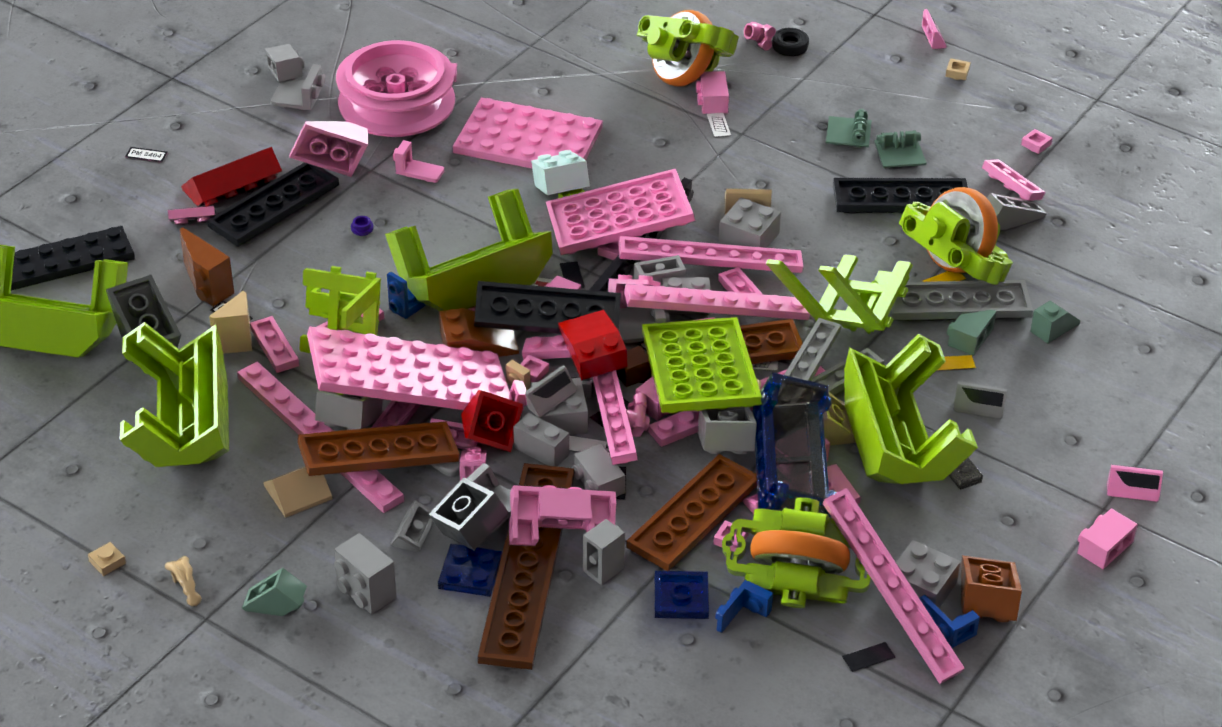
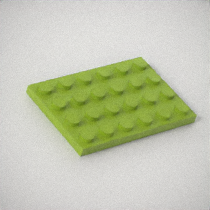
M737 317L642 324V334L662 413L762 405V395Z

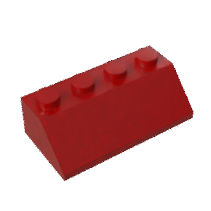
M272 147L194 176L184 183L181 188L197 206L205 204L208 207L218 203L217 199L225 196L226 199L238 195L237 191L243 188L245 191L252 190L258 187V182L263 180L265 184L277 179L276 175L282 172V169Z

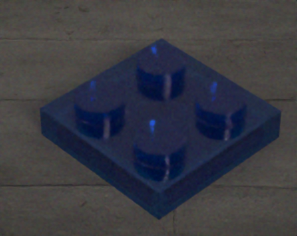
M450 544L438 580V589L490 597L497 577L502 551L478 547L473 551L464 545Z
M655 571V618L709 619L708 572Z

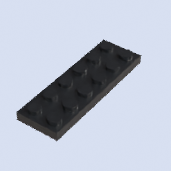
M304 162L208 219V227L239 247L339 186V178L321 167Z
M966 178L833 179L836 212L903 213L907 204L920 202L931 207L934 201L944 192L954 188H968Z
M123 226L111 227L106 230L66 238L61 241L42 244L15 252L11 291L94 270L96 260L104 261V259L121 262L134 260V251Z
M478 281L474 327L561 334L558 323L604 310L619 330L621 293Z

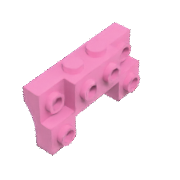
M513 485L510 491V545L536 546L539 540L538 527L586 530L587 533L605 519L615 525L616 492L582 490L579 487L564 489L556 488L552 485L543 487Z

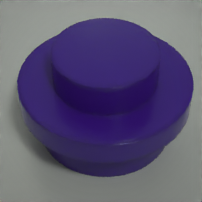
M357 216L351 224V231L359 236H366L374 229L373 222L367 216Z

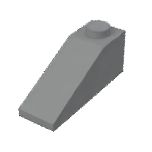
M992 193L987 197L996 213L1000 230L1005 231L1044 218L1047 215L1034 201Z

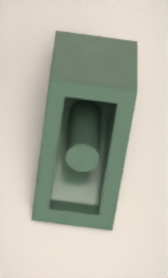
M1048 301L1034 310L1030 332L1048 344L1079 325L1080 320L1054 302Z
M985 310L960 314L957 320L951 322L947 329V335L949 336L948 346L974 356L994 329L996 311Z
M281 568L249 588L242 609L248 612L284 616L292 610H298L302 606L307 586L287 570Z

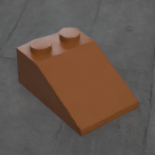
M182 227L179 230L184 265L199 299L214 307L234 294L230 257Z
M459 308L439 311L440 334L444 345L454 348L465 347L481 352L491 351L497 354L498 357L519 354L513 330L474 327L475 311Z
M962 555V613L967 614L973 610L980 618L982 616L990 617L998 622L1017 621L1022 589L1015 562Z

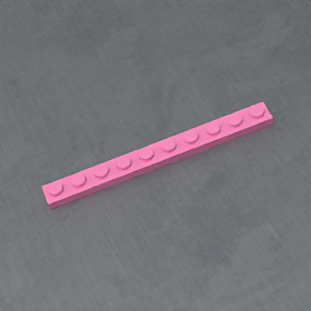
M258 361L237 372L238 379L297 434L334 431L329 426H326L324 422L316 421L315 413ZM378 470L340 473L383 513L404 502V494Z

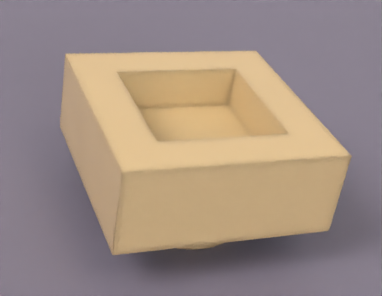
M950 58L945 77L955 80H966L971 62Z
M511 360L506 364V382L512 386L513 380L523 381L527 391L531 388L530 370Z
M111 542L88 554L89 562L102 576L126 564L125 556Z

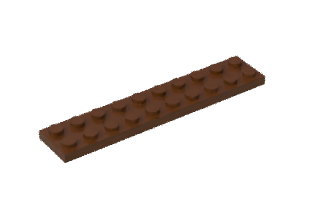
M524 463L519 486L543 487L552 485L556 488L568 489L573 485L574 468ZM538 527L539 540L536 546L510 545L508 528L478 652V664L533 669L563 528Z

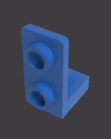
M393 272L387 274L389 309L393 313L407 319L426 306V304L418 301L412 292L407 289L406 280Z
M744 580L739 588L733 589L725 605L722 604L718 608L715 615L717 631L722 633L742 607L767 618L772 611L773 592Z
M926 595L920 597L921 602L951 648L977 635L980 616L973 610L965 615H959L951 621Z

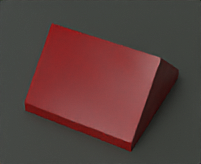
M478 390L461 413L465 438L511 452L514 443L513 427L520 420L524 404Z

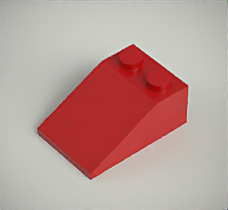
M604 310L558 323L581 381L628 367L627 348L619 330Z

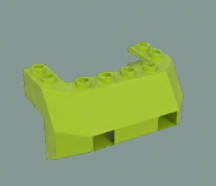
M518 188L508 189L488 196L502 241L432 267L428 265L416 226H406L385 234L398 275L407 281V288L418 301L438 311L459 308L469 309L476 306L478 281L532 285L535 283L553 254L551 231L532 232Z
M0 245V346L79 358L85 356L110 336L116 320L106 289L126 283L128 262L107 259L95 261L91 305L11 294L15 247Z
M145 322L125 335L122 342V354L124 357L139 366L145 374L157 380V417L143 407L136 412L135 427L125 420L120 422V441L123 445L131 448L143 460L150 462L155 467L200 464L218 459L229 451L228 381L217 326L214 325L180 349Z
M917 334L886 366L849 347L844 368L845 409L866 476L878 482L908 484L944 480L978 448L972 430L967 428L961 434L957 423L950 419L928 438L913 393L946 360L940 345L920 334Z

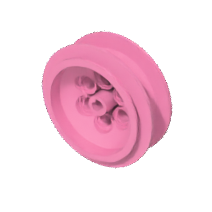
M392 40L363 47L346 57L337 69L336 83L340 91L338 97L339 111L346 122L368 129L369 134L377 136L405 137L431 130L444 122L454 109L455 93L452 88L454 82L453 66L450 60L440 51L416 42Z

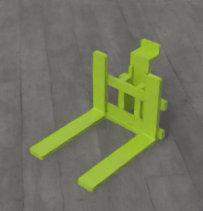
M845 254L837 269L829 266H820L818 269L829 282L818 303L782 261L768 259L766 265L816 321L818 318L841 324L843 328L850 329L853 332L856 331L857 327L863 328L868 334L874 332V330L884 331L886 327L890 328L894 319L888 317L897 297L905 298L908 292V288L905 286L910 278L909 273L913 267L910 262L898 261L892 272L879 270L874 281L871 283L848 280L858 258L855 255ZM840 296L848 304L846 311L833 309Z
M331 266L330 272L309 268L303 270V285L307 286L305 307L309 309V315L327 318L328 328L331 330H349L355 333L378 336L381 278H376L377 273L367 271L365 277L341 274L342 267ZM321 288L328 289L329 293L321 292ZM303 334L300 337L299 350L311 353L308 337Z

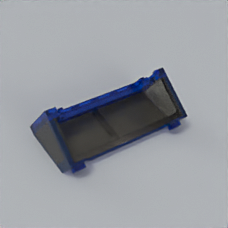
M772 372L760 390L762 405L753 406V416L756 421L755 456L758 509L782 511L783 508L794 510L796 498H811L819 501L818 513L828 514L830 517V514L823 505V501L837 492L835 490L829 491L823 423V414L831 406L828 385Z

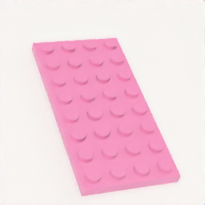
M309 326L307 337L320 391L464 410L478 390L512 400L498 355L491 351L481 352L465 347L454 348L444 344H427L418 340L406 341L397 337L386 338L374 334L353 333L349 330L338 331L322 326Z

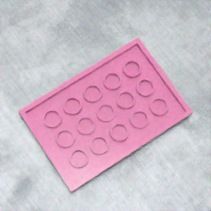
M481 97L453 145V153L526 168H532L531 161L538 159L540 155L549 154L556 156L559 155L560 151L571 150L586 160L603 128V120Z
M676 169L546 202L561 255L574 254L577 251L597 248L607 243H617L620 236L640 237L646 233L663 231L666 228L683 226L695 221L693 211Z

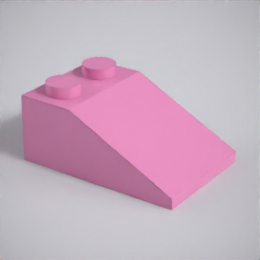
M305 122L289 158L352 177L368 146V129L350 122Z

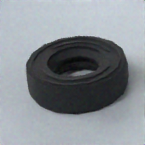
M789 27L777 30L772 39L773 49L784 56L804 54L809 45L808 35L803 30ZM791 40L797 43H786L784 41Z

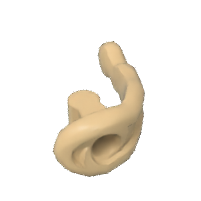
M183 556L177 561L165 563V569L170 571L174 583L179 582L183 587V593L187 596V604L190 606L200 604L202 598L195 591V582L192 576L193 568L189 563V558Z

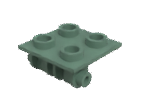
M864 109L857 110L855 118L829 116L826 143L869 147L872 120H867V111Z
M916 130L905 131L904 137V132L900 131L899 138L897 132H883L881 135H877V140H874L883 168L926 165L918 142L921 141V133L916 132Z

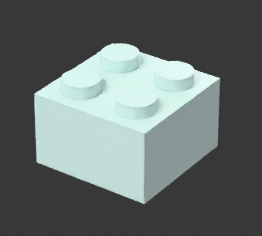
M571 150L560 151L559 155L556 156L549 154L540 155L538 159L531 161L535 187L547 195L590 186L587 161Z

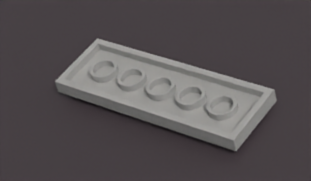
M1005 280L1004 282H999L998 285L985 281L907 282L905 287L908 288V292L905 298L897 297L890 311V316L894 320L957 319L960 314L985 310H995V319L1030 318L1033 314L1025 280Z

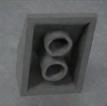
M152 275L106 289L122 341L125 335L145 322L178 348L181 333Z

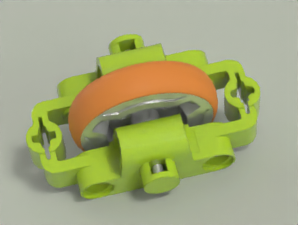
M694 10L680 11L671 17L645 15L639 21L636 35L648 43V54L652 58L657 76L663 82L672 86H686L696 81L704 72H712L719 63V56L730 57L734 55L739 36L735 35L732 30L712 25L711 21L704 14Z
M960 187L941 194L931 207L920 202L906 205L899 224L902 226L905 234L928 250L930 257L939 267L954 273L967 272L972 277L993 285H998L999 282L1005 281L1013 262L1008 259L1005 251L996 246L1000 233V224L997 222L992 204L982 193L971 188Z
M796 498L794 510L783 508L782 511L755 509L753 520H735L731 525L730 533L722 540V549L726 557L728 572L735 576H742L744 580L771 591L775 595H782L781 604L787 607L805 608L806 599L844 604L847 603L848 592H866L869 589L871 580L868 573L867 578H864L865 570L858 557L855 560V572L860 577L859 580L836 575L847 569L850 562L849 549L852 548L834 520L828 514L818 513L819 501L815 499ZM743 532L755 535L751 543V555L754 560L762 564H738V560L742 559L746 553V542L742 536ZM736 534L738 548H736L732 560V553L729 546H732L733 542L735 541Z

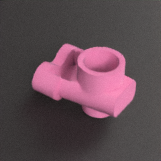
M757 22L745 25L744 37L746 39L755 40L758 46L765 51L772 47L771 39L776 33L774 27Z
M636 393L633 396V402L629 403L628 409H626L633 437H640L644 431L648 430L650 424V417L645 416L647 396L644 393Z

